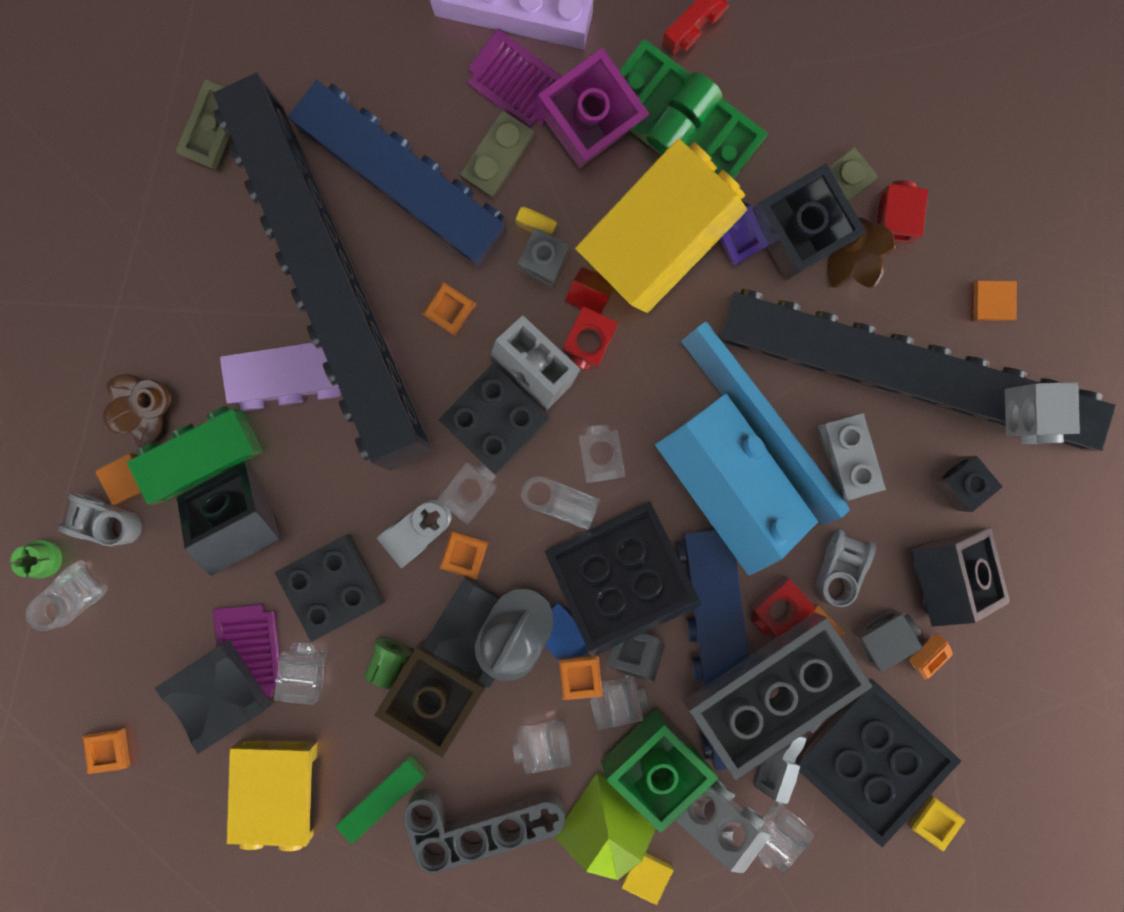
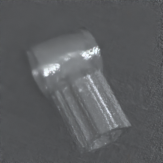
M545 476L532 477L526 481L521 494L523 502L531 510L547 514L585 530H589L601 500ZM542 482L548 485L551 490V498L548 502L540 505L531 501L529 489L532 484Z

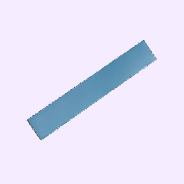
M705 321L681 341L721 395L723 396L727 393L752 430L763 441L767 451L819 523L825 525L845 516L850 511L848 505L708 322Z

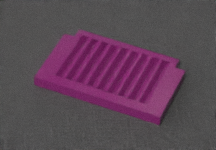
M497 29L469 66L468 71L473 75L467 84L531 129L535 122H538L540 125L545 123V120L534 106L537 95L562 76L500 29Z
M264 604L213 609L216 647L230 640L266 696L272 697L273 689L283 688L276 611H265Z

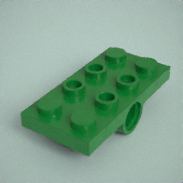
M645 38L619 70L649 113L645 119L630 131L661 155L678 138L688 147L695 142L709 155L711 161L717 167L714 171L717 175L724 170L734 179L768 135L761 127L722 98L721 90L712 80L696 71H692L690 74Z

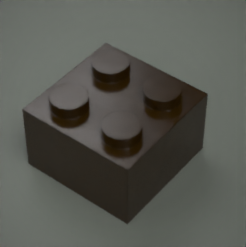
M422 640L413 651L374 716L443 758L486 686L476 681L457 666L423 648L424 641Z

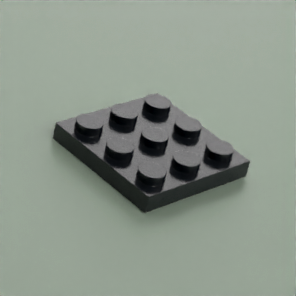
M650 501L544 551L591 657L701 606L700 599Z
M870 678L869 682L873 687L847 704L795 760V763L801 766L799 772L883 848L959 765L961 760Z

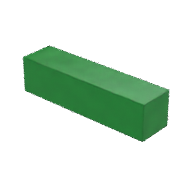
M410 754L348 811L335 827L352 845L424 778L426 771Z

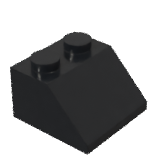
M827 164L822 165L760 201L753 208L768 244L767 248L786 280L796 276L867 233Z
M245 461L177 496L184 549L210 576L280 540L274 513L249 465Z
M991 527L935 540L912 550L914 555L913 567L915 573L919 576L924 595L923 606L926 613L929 614L932 627L976 623L1010 603Z

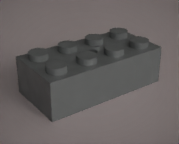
M814 612L682 702L729 773L737 780L873 686L828 618ZM778 687V694L773 698H769L771 691Z

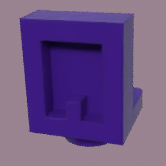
M744 201L742 202L746 206L747 211L719 239L729 261L734 265L768 246L751 205Z

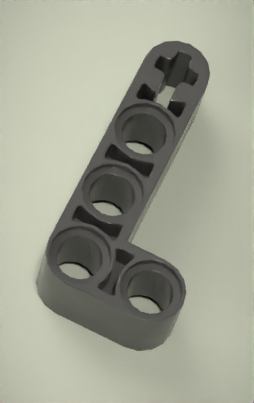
M422 789L414 793L410 798L403 817L418 866L425 872L439 873L556 836L563 829L565 823V807L561 797L556 793L542 792L448 821L440 796L433 790ZM422 804L431 808L433 816L428 819L420 818L416 815L414 807ZM547 808L548 812L553 814V819L547 820L545 815H541V810ZM526 813H529V821H532V827H528V817ZM505 819H512L519 824L520 829L514 833H508L502 830L500 823ZM467 831H475L481 835L483 840L478 844H469L464 840L463 834ZM434 842L438 843L444 848L445 853L439 856L431 855L427 851L426 845Z

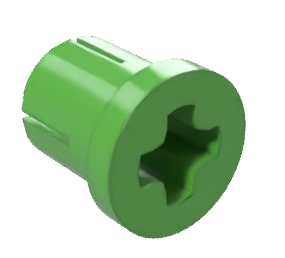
M45 539L35 540L26 546L17 548L12 553L10 562L19 561V563L10 565L13 572L20 577L46 578L59 570L62 563V554L59 547L52 541ZM32 557H37V559L46 558V560L32 563Z
M378 637L373 644L375 652L366 669L364 678L377 687L390 689L396 681L403 663H407L412 652L405 645L395 640Z

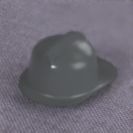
M529 589L512 590L504 594L493 606L475 643L476 659L481 669L490 677L501 681L517 680L527 675L535 665L550 637L554 625L553 611L548 601L538 592Z

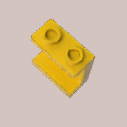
M239 740L230 748L227 844H239V848L243 850H256L264 845L279 846V850L297 851L302 849V846H307L314 836V827H310L312 762L317 758V742Z

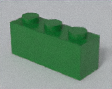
M228 406L218 408L206 415L207 422L197 427H194L193 424L185 425L171 433L173 439L161 445L158 441H155L137 449L136 453L138 456L126 463L147 505L160 504L262 453L263 450L244 412L237 409L229 410Z

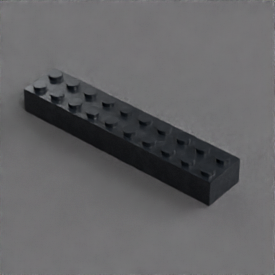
M257 72L214 92L213 95L219 107L214 110L215 117L225 133L229 132L234 144L229 146L230 152L240 168L245 167L249 177L248 180L244 181L245 187L254 203L260 202L265 214L260 217L261 224L271 240L275 238L280 251L275 253L276 259L286 276L290 274L296 287L291 289V294L300 311H306L311 321V325L307 326L308 334L317 349L322 347L327 359V362L323 363L324 371L333 386L337 384L343 396V399L339 400V406L348 423L354 422L360 436L355 438V443L362 458L365 461L370 459L371 463L391 471L433 452L431 443L282 103Z

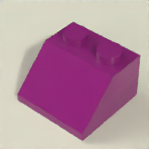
M603 47L540 92L534 103L538 112L579 169L608 149L649 115Z

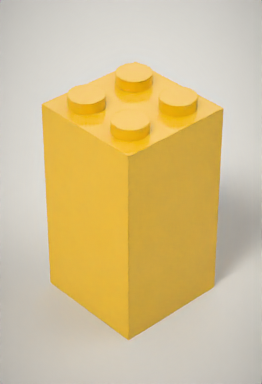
M678 138L575 249L630 305L648 314L747 211L746 206L741 200L745 194L740 189V185L726 171L722 170L718 175L714 172L717 167L699 145L693 142L688 147Z

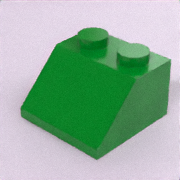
M657 708L601 760L606 780L660 833L719 779L717 774L683 733Z

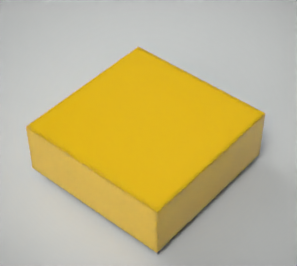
M525 206L520 208L515 219L517 227L529 233H532L535 228L555 237L558 231L556 220Z
M930 795L908 826L944 852L966 820L936 797Z
M645 853L643 860L625 874L621 887L657 905L674 871L673 866Z

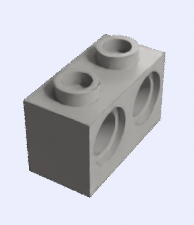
M1038 383L1005 389L1006 437L1021 436V444L1064 443V434H1080L1078 383Z
M864 413L815 425L833 487L843 500L849 501L886 490Z
M716 780L675 821L729 871L744 873L772 834L763 827L766 821L762 816L748 806L742 809L732 800L735 797V793L725 784ZM713 800L715 813L707 820L704 815V807L708 801ZM741 825L745 831V840L737 847L733 842V833Z

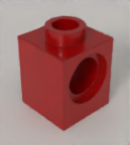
M893 181L892 184H889L879 193L875 226L883 225L893 233L896 242L913 243L923 237L929 189L917 188V183L913 181Z
M582 306L562 348V352L569 355L568 358L584 371H588L589 366L597 369L616 331L618 322ZM583 332L595 333L600 341L599 347L591 352L583 351L577 344L579 335Z
M785 576L778 579L749 605L756 614L751 618V621L766 637L771 633L776 637L780 636L816 610L814 605L791 579ZM778 600H785L788 605L787 614L782 619H772L770 616L772 604Z

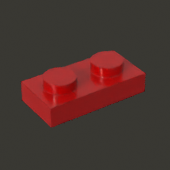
M696 0L664 32L662 47L671 56L681 47L687 51L701 36L702 33L699 29L708 20L715 23L729 7L727 0Z

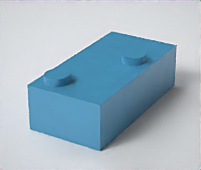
M727 393L697 412L655 444L748 576L783 559L818 523L816 517L767 451L763 441L755 434Z

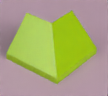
M596 771L566 815L563 829L554 838L586 872L618 881L643 860L656 828L606 780L603 774Z

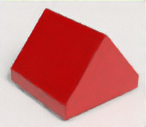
M581 267L571 284L565 302L579 309L584 306L602 314L614 288L603 276L585 267Z

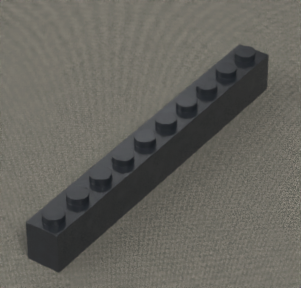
M741 289L740 293L733 292L729 296L718 332V337L726 345L1002 427H1006L1005 389L1038 383H1062L1047 378H1041L1040 382L1026 378L1027 372L1011 367H1003V371L988 367L990 363L988 360L979 357L966 356L965 360L951 356L952 350L942 346L928 345L927 349L913 345L914 339L905 335L892 333L889 338L875 334L877 328L868 324L854 322L853 326L838 323L839 317L831 313L816 311L815 315L800 311L801 306L794 302L779 300L778 304L763 300V294L749 289ZM1079 389L1080 434H1064V443L1060 444L1083 451H1103L1116 405L1102 401L1103 395L1100 393Z

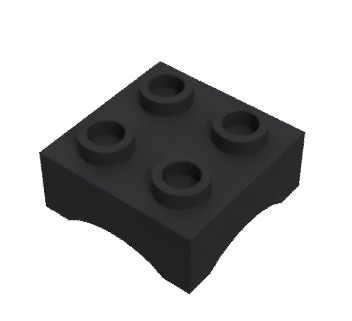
M493 363L439 418V421L495 475L550 420Z
M350 534L344 535L274 572L311 642L385 602L380 590L369 575Z
M465 577L422 647L457 666L476 681L490 688L495 678L490 677L481 669L476 659L475 643L493 606L501 597L472 579Z
M230 640L219 645L155 687L160 698L173 710L182 723L190 743L197 754L255 718L272 705Z

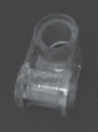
M79 560L61 572L51 585L29 603L25 613L26 620L33 629L41 632L65 627L84 610L100 600L109 589L104 584L99 585L85 569L87 564L83 560ZM48 603L53 604L57 610L54 622L48 619L46 615Z

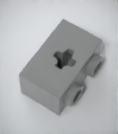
M523 315L495 340L489 358L545 411L573 385L580 371V368Z

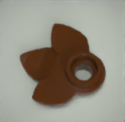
M858 217L867 233L830 256L828 275L832 287L838 288L851 277H854L858 283L867 288H874L879 283L884 274L885 266L882 256L888 255L896 248L894 235L888 228L883 225L873 226L870 221Z
M130 374L118 375L112 378L106 384V387L114 400L104 410V428L113 433H127L131 431L138 448L157 441L163 432L162 415L166 412L171 402V395L167 387L153 379L140 381ZM147 394H148V395L150 396V398H151V404H150V405H149V403H148V401H147Z

